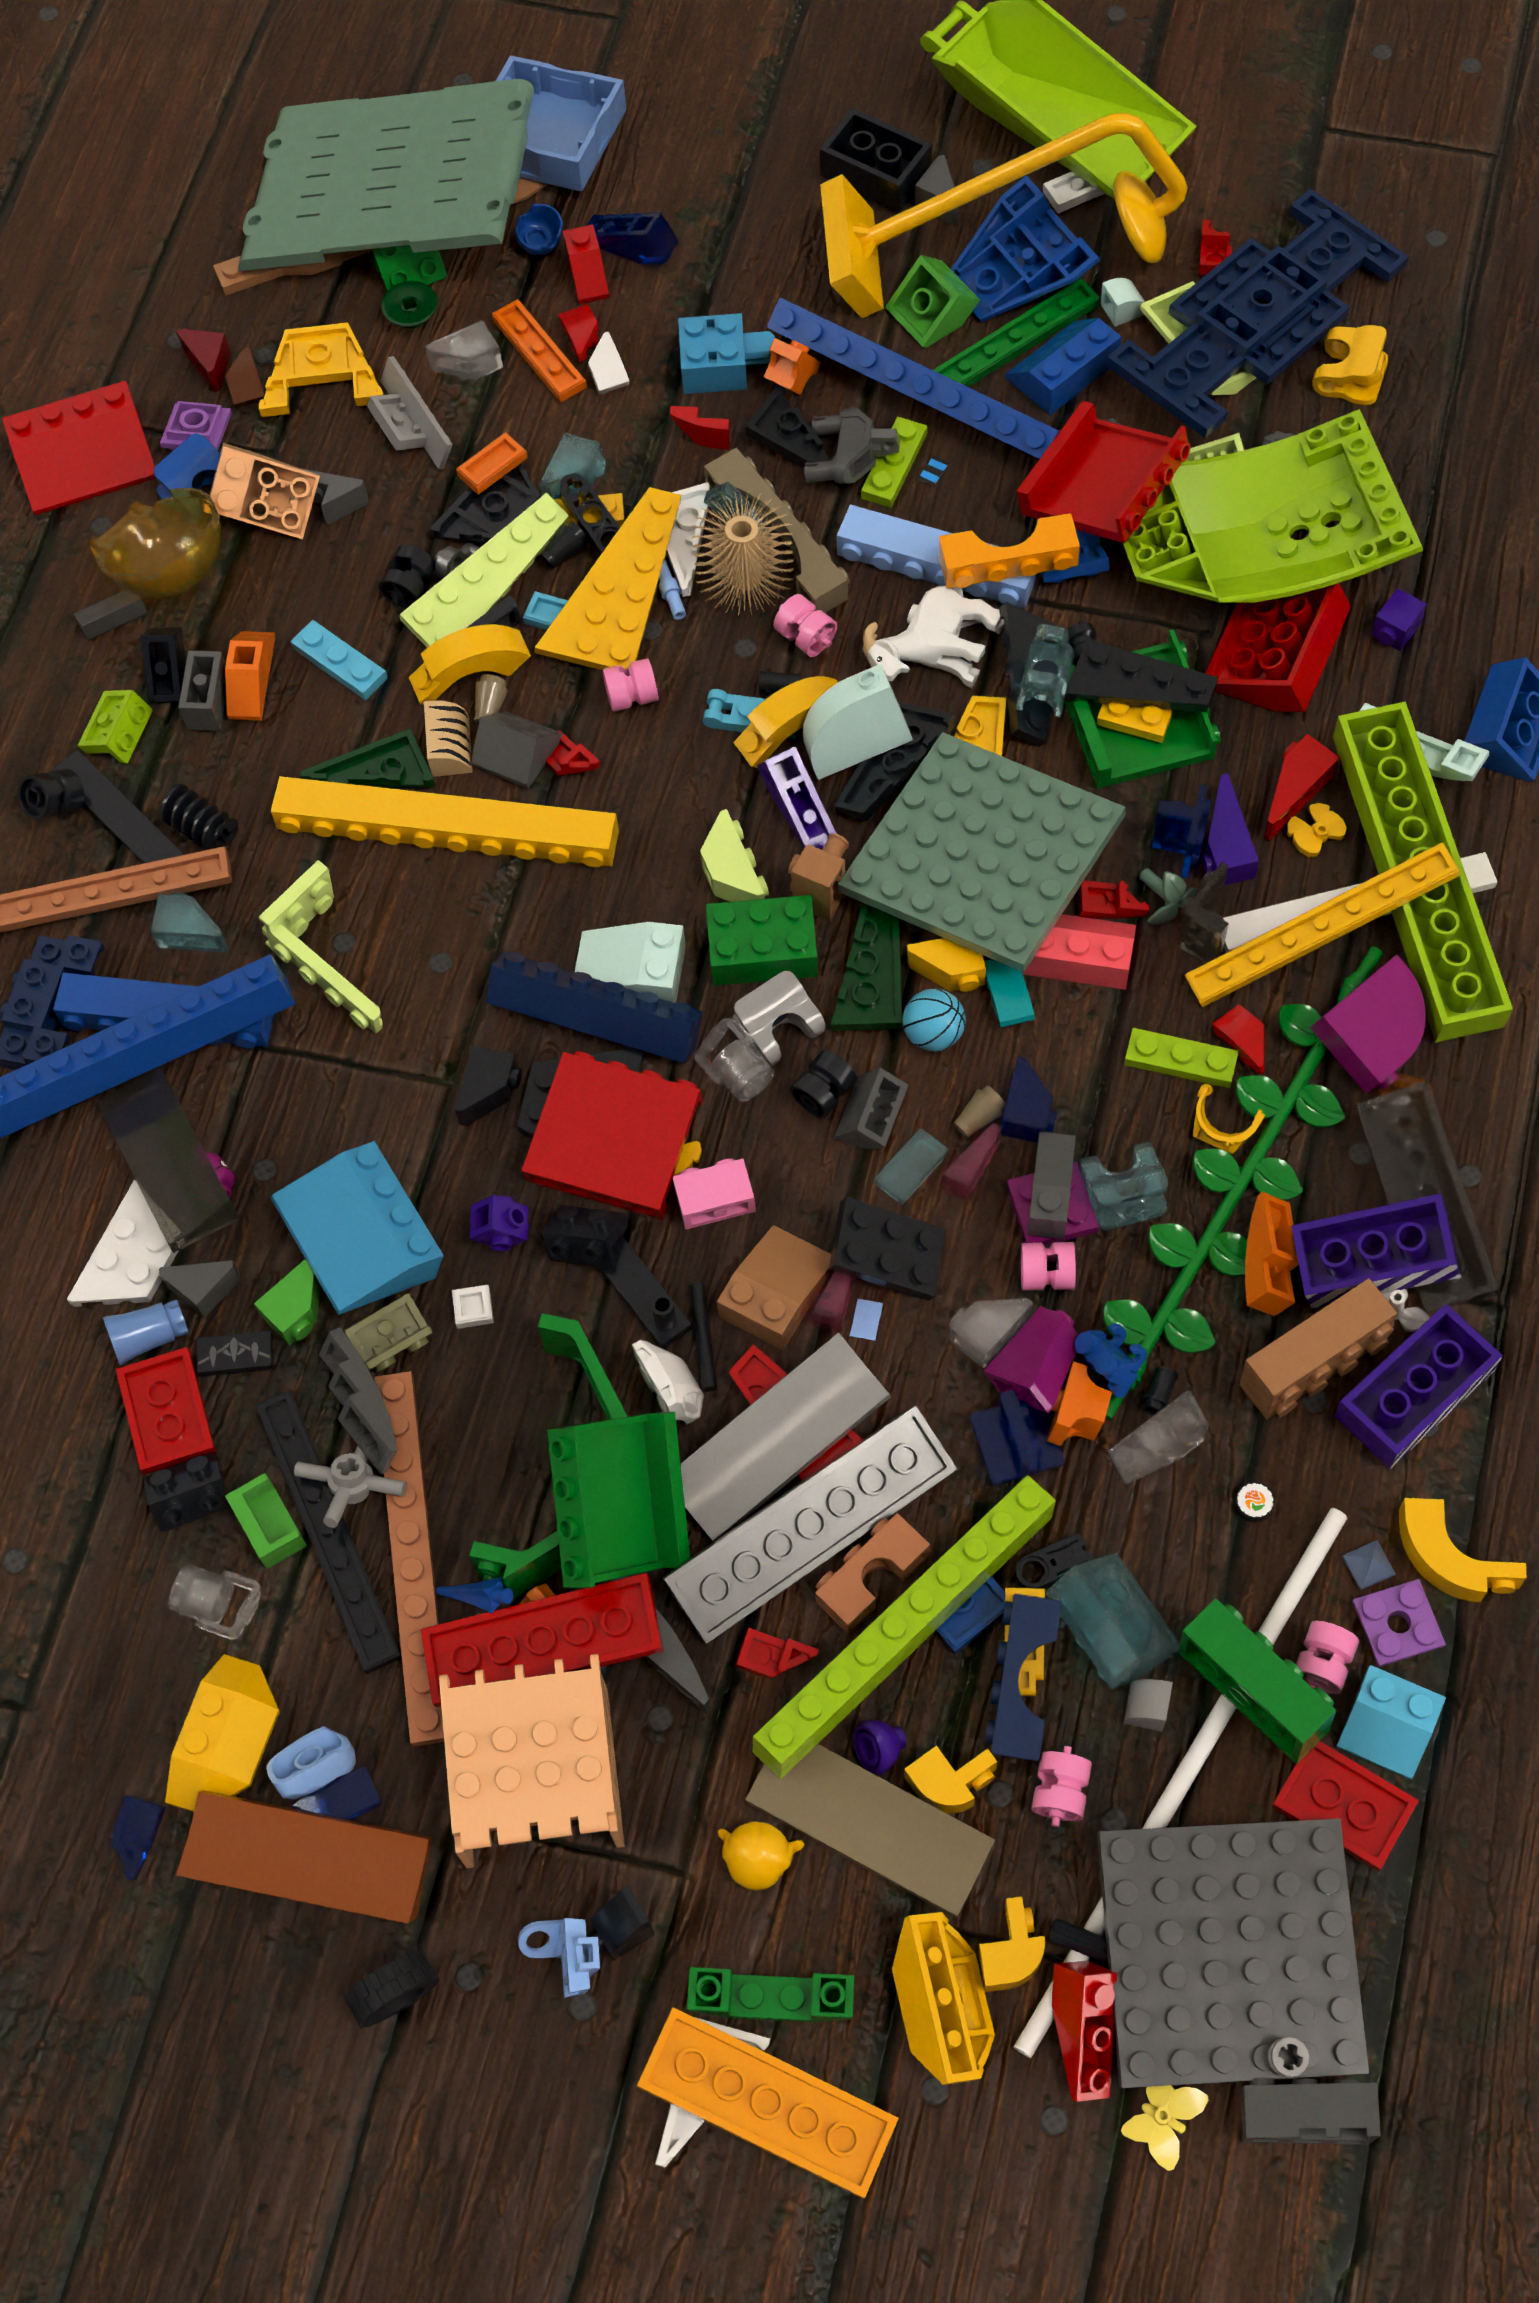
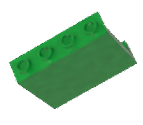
M1174 629L1169 630L1167 643L1132 651L1189 669L1185 643L1178 641ZM1070 656L1057 659L1058 674L1056 680L1097 789L1215 759L1217 744H1220L1221 738L1217 725L1211 724L1208 717L1210 714L1209 707L1207 712L1174 710L1163 743L1097 725V717L1102 704L1094 703V699L1077 698V702L1065 701V693L1076 666L1073 665Z
M675 1412L645 1413L547 1429L564 1588L595 1587L597 1582L661 1568H677L690 1559Z

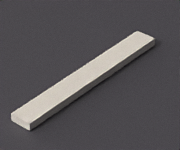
M1486 852L1460 858L1472 893L1496 887L1497 879ZM1360 884L1217 919L1216 926L1224 949L1227 953ZM1390 911L1382 916L1392 914V912Z

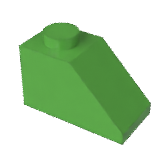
M305 1259L257 1300L254 1305L260 1316L290 1346L296 1340L300 1341L307 1337L312 1331L313 1325L317 1323L321 1284Z

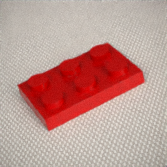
M188 1347L116 1369L139 1468L143 1475L187 1462L197 1456L216 1452L192 1354Z
M1319 1741L1295 1765L1274 1801L1272 1808L1293 1821L1341 1818L1344 1852L1379 1872L1419 1800Z

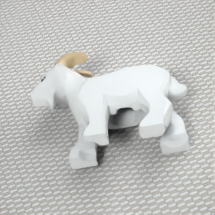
M945 585L937 586L925 593L919 605H912L907 618L909 626L907 630L897 636L876 640L878 635L874 633L877 630L878 624L876 622L869 624L863 633V652L871 667L882 664L889 681H893L899 673L909 672L910 668L900 661L905 660L950 672L958 676L966 686L973 688L980 670L973 668L971 661L978 663L985 654L986 646L959 638L961 628L980 623L984 624L987 629L1000 634L1005 623L1004 619H1000L999 609L991 607L982 599L964 598L963 591L959 587L947 589Z

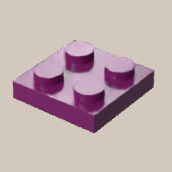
M1077 1162L1073 1163L1065 1239L1028 1235L1034 1173L1007 1180L1006 1186L1025 1243H1043L1044 1246H1048L1053 1242H1063L1099 1231V1224Z

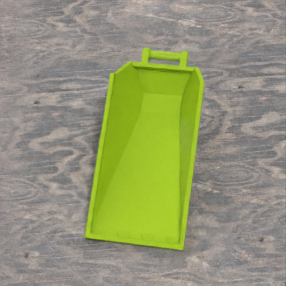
M999 0L987 3L979 12L966 2L958 1L952 7L951 13L933 31H927L920 38V43L927 52L936 53L931 58L933 65L959 94L980 111L1036 148L1101 117L1114 113H1128L1143 120L1168 155L1171 156L1197 127L1043 0ZM959 22L967 23L948 42L942 39ZM1125 134L1109 136L1057 161L1114 200V180L1119 172L1130 171L1145 182L1155 172L1132 138Z

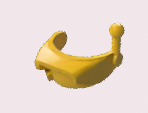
M1203 1084L1197 1094L1199 1100L1196 1107L1193 1137L1233 1155L1254 1134L1259 1125L1262 1124L1265 1114L1259 1109L1254 1116L1252 1125L1243 1132L1233 1134L1220 1132L1211 1126L1206 1118L1205 1098L1211 1095L1213 1089L1211 1085Z

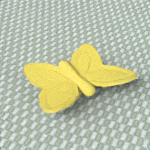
M1171 2085L1146 2087V2094L1150 2104H1142V2110L1145 2114L1133 2116L1122 2126L1121 2132L1124 2137L1135 2142L1148 2143L1149 2152L1157 2164L1167 2171L1174 2170L1179 2160V2140L1172 2129L1180 2134L1184 2133L1186 2129L1185 2124L1176 2119L1191 2120L1202 2113L1209 2101L1208 2095L1197 2088L1181 2087L1176 2090Z

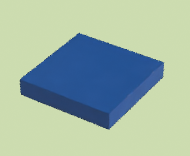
M990 1577L935 1630L954 1655L1004 1615V1590Z

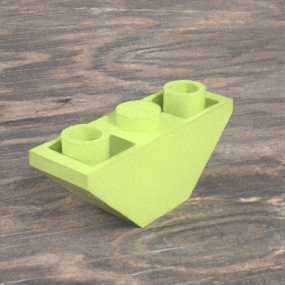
M725 809L720 811L700 850L702 868L714 896L729 902L765 899V896L769 895L768 887L763 876L757 877L753 868L756 867V861L750 847L744 849L741 842L744 839L740 823L738 820L732 821L728 810Z

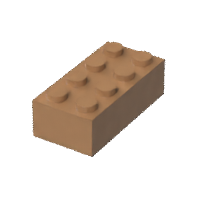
M1368 1278L1246 1359L1239 1385L1266 1420L1275 1414L1282 1417L1292 1411L1298 1404L1296 1400L1308 1393L1312 1397L1322 1391L1328 1385L1327 1380L1338 1373L1340 1376H1344L1353 1370L1359 1363L1357 1360L1366 1353L1373 1356L1383 1350L1389 1343L1387 1340L1389 1335L1394 1331L1393 1324L1398 1313L1370 1278Z

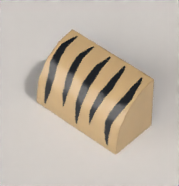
M424 701L427 760L432 776L473 773L469 715L466 710L452 702Z

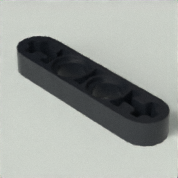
M566 475L560 482V498L579 527L587 535L598 554L601 555L605 550L601 544L602 539L607 535L615 536L620 527L582 475ZM571 485L575 489L580 487V497L583 500L580 506L577 496L573 492L569 493L568 487ZM595 509L601 513L602 517L596 523H588L583 518L584 513L587 510Z

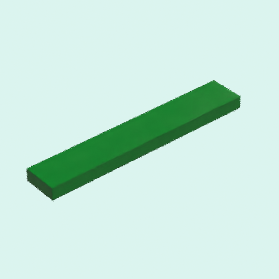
M1080 278L933 370L970 387L1098 307L1101 298Z

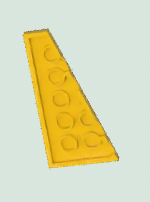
M651 487L648 488L534 648L536 654L599 670L618 665L627 669L630 662L637 661L681 503V495Z

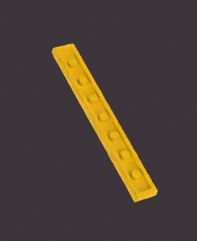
M1442 842L1186 973L1185 977L1201 1007H1204L1460 876V870Z

